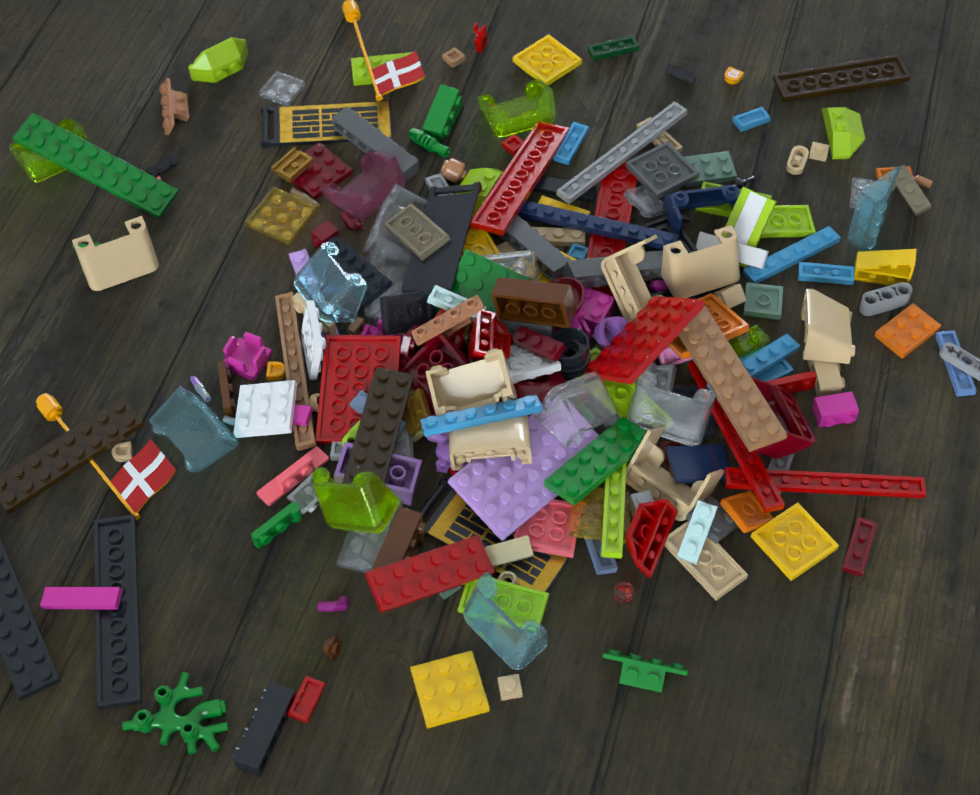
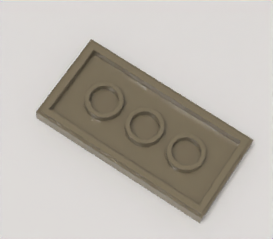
M412 203L384 223L385 228L422 261L450 240L449 235Z

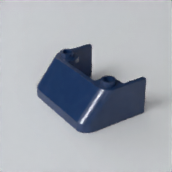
M734 185L680 191L665 195L663 207L672 232L678 235L680 232L682 217L679 210L730 204L733 210L740 195V189Z

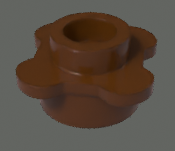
M336 635L328 638L323 646L324 654L329 655L330 660L334 661L342 651V642H339Z

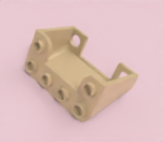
M142 216L125 222L130 235L94 246L90 234L72 240L82 270L92 290L100 291L158 269L159 262ZM136 223L141 224V227L138 229L131 228ZM82 242L89 243L86 247H79V244Z
M731 225L714 230L716 237L721 243L692 253L687 252L681 241L663 246L661 276L674 297L688 298L738 282L740 279L737 234ZM723 233H727L726 238L722 236ZM678 248L681 252L674 254L671 252V249Z

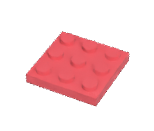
M553 499L515 531L514 539L528 535L533 551L573 558L583 504L577 503L573 506L567 501Z

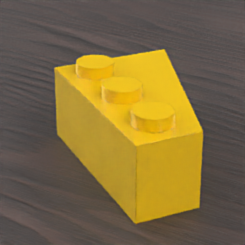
M917 249L857 252L854 263V280L888 286L901 282L909 284L915 267Z

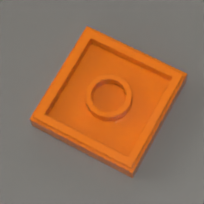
M751 491L724 498L720 502V505L743 533L756 530L773 519L769 512L764 513L756 496Z

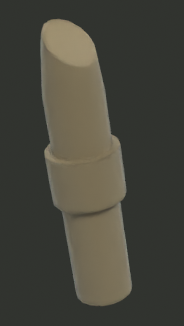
M296 188L291 189L290 193L299 198L300 201L315 208L319 207V204L306 193H302Z

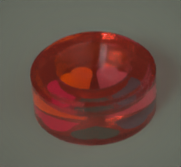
M624 581L617 583L613 591L615 600L620 603L630 602L634 597V587Z

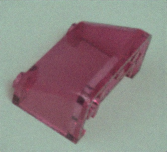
M374 151L367 152L360 161L363 170L361 174L342 189H339L335 183L326 184L321 188L323 195L341 210L347 211L354 219L361 218L365 220L405 186L404 174L394 155Z

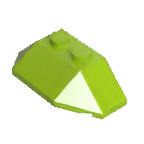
M231 37L204 50L195 59L194 63L188 67L192 81L216 83L242 70L248 55L246 40Z
M845 107L822 108L832 159H849L865 141L860 114Z
M494 168L470 169L460 184L470 185L474 182H480L482 185L473 217L503 174V171ZM472 191V192L455 193V195H456V194L473 193V191Z

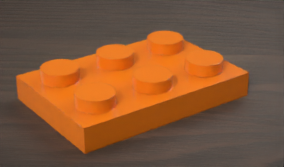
M912 303L877 330L874 336L903 359L938 332L941 324Z

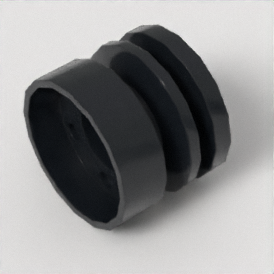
M575 327L559 329L551 338L564 343L566 349L558 359L561 363L560 372L565 378L573 379L585 374L584 372L588 369V364L591 362L588 336L582 330Z

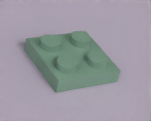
M746 282L745 297L747 301L744 302L743 316L780 320L783 286Z

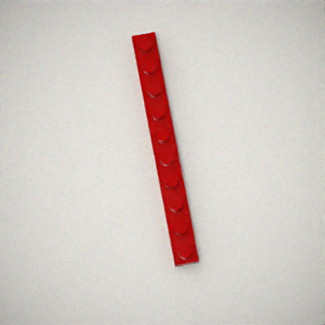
M690 361L688 368L764 513L782 510L785 503L758 453L755 450L748 451L716 396L707 388L708 383L694 361Z
M725 468V489L752 490L741 468ZM766 469L776 489L784 492L923 499L927 495L924 477Z

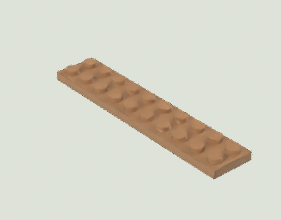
M705 306L678 336L748 451L751 452L787 439L786 431Z

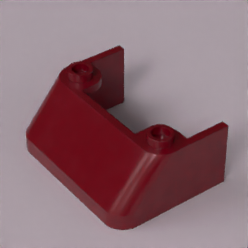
M751 377L787 433V439L756 449L755 452L770 456L773 459H781L811 447L816 439L793 395L785 388Z

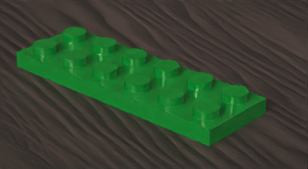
M624 416L621 417L546 478L544 486L575 506L634 456L647 431Z

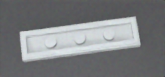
M700 232L696 248L701 250L721 243L715 235ZM738 242L739 262L764 269L769 251Z

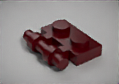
M415 324L403 337L400 349V366L402 367L418 352L415 348L417 344L411 331L420 327L419 325Z

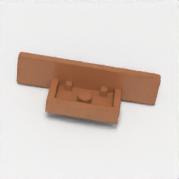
M166 78L165 82L160 86V93L162 94L161 104L163 105L162 116H164L163 128H165V135L169 136L174 127V118L187 122L189 119L187 94L171 90L170 79Z
M475 295L414 329L411 333L417 345L423 344L440 333L450 335L471 323L470 317L485 307L479 296Z

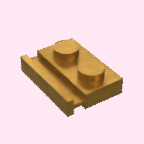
M294 147L271 167L273 173H277L279 177L291 183L314 162L312 157L302 151H297Z
M420 388L409 395L403 415L404 421L407 424L408 434L411 436H415L417 431L420 432L422 430L420 419L432 416L425 392Z

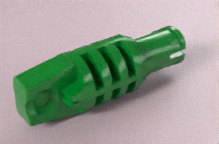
M415 128L409 130V139L429 152H436L445 158L449 156L450 147L441 144L437 138Z

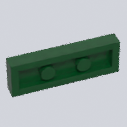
M634 35L588 45V52L593 61L639 51V44Z

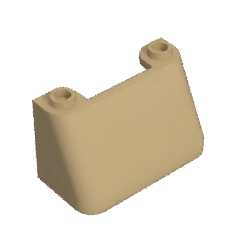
M806 289L801 310V320L805 321L804 343H806L803 351V360L849 364L851 356L854 357L855 345H852L850 327L852 312L849 311L848 307L814 289Z
M491 349L487 351V354L484 356L485 359L448 370L441 365L431 367V370L425 371L436 416L517 399L502 349Z
M528 415L449 432V457L452 470H461L462 464L467 462L468 465L471 463V459L511 456L512 461H515V457L522 460V464H532Z

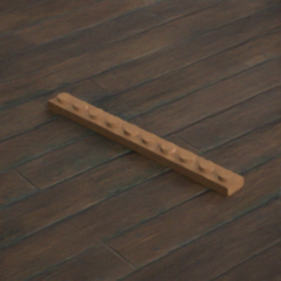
M289 292L275 296L286 380H295L297 383L295 404L310 406L298 316L294 308V294ZM312 415L308 426L293 425L295 445L298 451L317 446Z

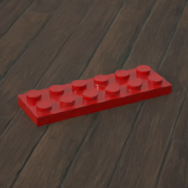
M479 535L368 571L365 577L380 613H384L493 575L495 571Z

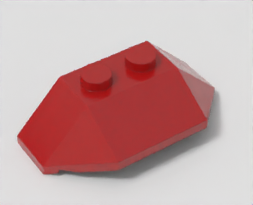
M483 309L476 313L470 334L469 358L480 361L485 359L484 356L487 354V351L502 349L505 359L508 360L511 350V334L507 328L498 320V316L494 312Z
M668 499L639 504L625 536L627 549L634 563L648 578L653 575L678 513V510Z

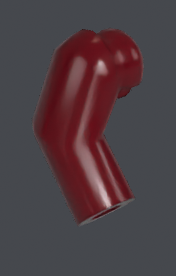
M347 211L340 214L348 229L361 230L364 227L363 219H352Z

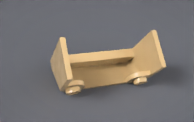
M657 235L610 255L601 262V269L623 317L628 322H631L636 317L637 312L643 309L652 298L636 264L645 258L643 245L656 239Z
M661 426L650 429L645 434L626 468V483L637 492L650 490L654 501L668 499L678 510L675 520H686L687 514L696 507L698 500L703 502L710 497L725 471L720 469L709 473L705 480L696 481L691 488L684 483L675 484L673 475L661 467L665 455L663 450L656 445L665 428Z

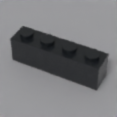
M271 682L268 689L263 690L261 703L253 711L252 722L243 732V741L240 747H237L234 751L233 761L236 769L258 777L262 776L289 717L287 713L296 697L294 690Z

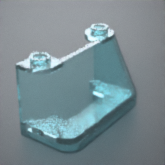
M331 242L324 243L295 275L293 284L305 301L314 300L315 308L319 309V318L326 322H354L367 288V283L357 273L346 274L332 257L338 255V247Z
M180 386L148 420L153 425L152 429L160 436L162 434L167 436L186 457L184 460L186 463L185 467L192 473L201 472L240 444L239 439L234 436L230 429L200 397Z
M486 572L477 581L463 611L464 620L511 668L515 670L523 669L548 646L547 630L540 623L533 620L525 622L519 628L494 603L493 599L497 594L498 588L497 582Z

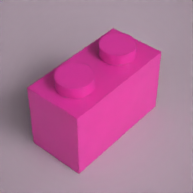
M851 391L815 397L812 411L818 427H831L835 424H849L856 421L859 408Z

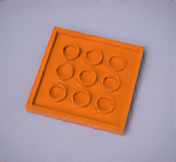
M711 293L701 297L727 340L739 337L750 331L749 324ZM679 336L668 345L682 360L691 357Z

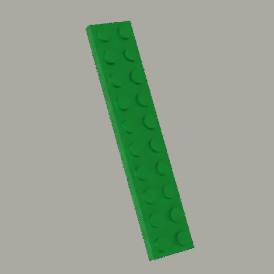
M33 112L13 136L14 142L158 219L163 216L179 194L178 189Z

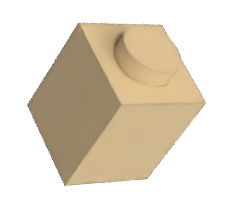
M732 284L714 292V295L729 308L747 301L741 284Z

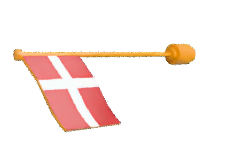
M354 0L344 1L342 6L346 21L354 23L376 92L377 101H381L383 99L382 96L396 89L414 84L425 78L416 51L371 69L357 25V21L361 17L358 5Z
M48 393L40 395L36 400V404L46 420H57L66 432L69 431V428L61 419L63 408L56 399ZM151 438L139 453L122 466L111 481L93 459L90 461L131 515H135L136 521L140 518L138 512L146 502L164 487L176 472L174 466Z

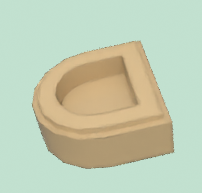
M131 441L119 443L113 447L112 455L116 461L127 462L133 458Z

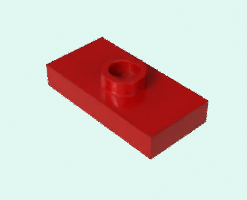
M306 676L287 713L288 716L308 724L326 688V683Z

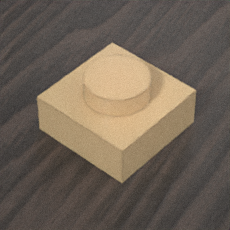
M813 142L809 158L826 162L830 145Z
M519 674L497 677L501 701L523 697Z

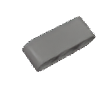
M901 282L866 292L862 296L859 311L865 316H872L906 306L912 293V286Z

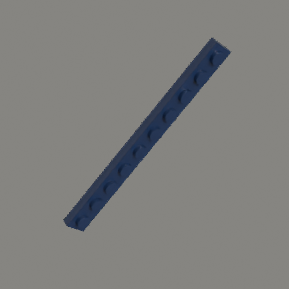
M526 201L518 213V216L521 218L632 243H638L657 235L656 239L644 245L663 249L664 245L678 242L680 235L530 201Z

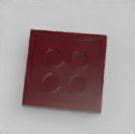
M319 142L304 152L313 158L314 163L292 183L309 195L310 198L316 200L352 175L353 169Z

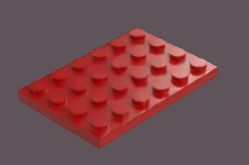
M652 297L648 304L637 312L636 317L625 325L624 330L612 339L610 345L602 349L600 355L588 364V369L584 372L587 378L633 384L705 307V303L702 299Z
M326 335L315 440L317 444L342 442L343 437L361 420L362 415L353 410L349 404L361 390L367 394L369 393L376 367L394 371L400 370L401 336Z

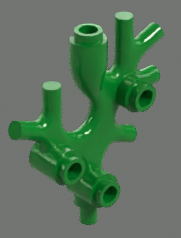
M182 672L176 688L171 690L168 686H160L155 690L154 697L160 710L152 715L148 710L138 711L131 721L122 722L123 731L134 729V731L148 733L153 728L162 729V735L159 743L165 746L168 745L172 733L180 731L184 742L187 743L189 754L197 752L196 743L199 739H204L211 751L215 752L220 746L215 740L214 735L229 731L228 723L202 726L201 721L203 719L223 716V713H227L225 700L215 699L206 701L196 706L186 716L177 715L175 707L180 700L203 695L202 686L196 688L187 687L190 674Z

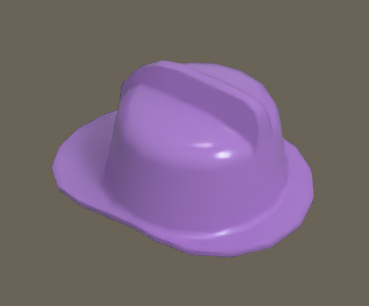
M619 316L605 318L596 325L594 334L591 337L595 338L599 345L608 347L612 339L620 334L629 322Z

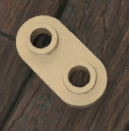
M795 146L792 149L786 166L790 174L799 175L803 172L809 155L806 147Z

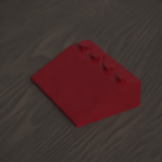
M440 333L431 338L400 372L414 375L412 388L414 390L418 388L424 390L430 411L436 416L425 371H429L431 367L441 365L449 370L471 362L450 336Z

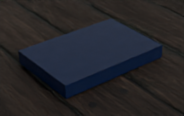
M722 444L671 446L666 449L675 484L695 483L699 480H705L709 473L720 469L725 471L726 467H730ZM724 473L719 481H725Z

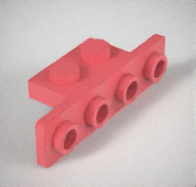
M316 446L258 490L257 496L265 504L271 506L329 461V457Z

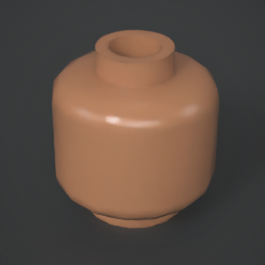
M450 158L449 161L445 160L441 169L444 179L454 184H457L460 180L463 181L467 174L465 164L454 158Z

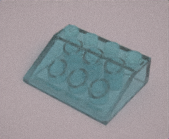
M899 166L859 193L847 240L860 251H866L868 248L871 249L877 243V238L886 219L901 169Z

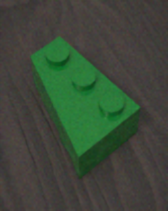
M440 84L422 129L424 132L438 140H445L464 107L459 89Z

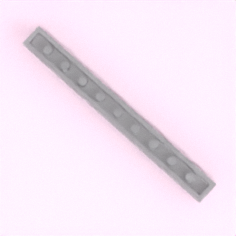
M674 101L557 190V196L568 204L572 203L686 116L687 109Z

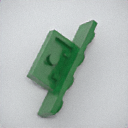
M608 649V652H603L602 655L603 658L623 662L619 683L662 693L666 671L685 676L688 674V669H684L685 665L672 662L670 666L663 664V660L651 658L650 661L642 660V656L630 653L629 657L623 656L621 651Z

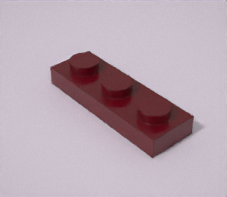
M520 326L511 338L513 345L555 363L566 349L564 343L523 326Z
M857 517L842 571L862 577L877 522Z

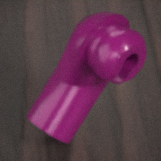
M653 280L649 284L650 289L656 292L669 289L664 280Z
M340 596L338 601H319L317 608L319 612L345 611L349 607V599L346 596Z

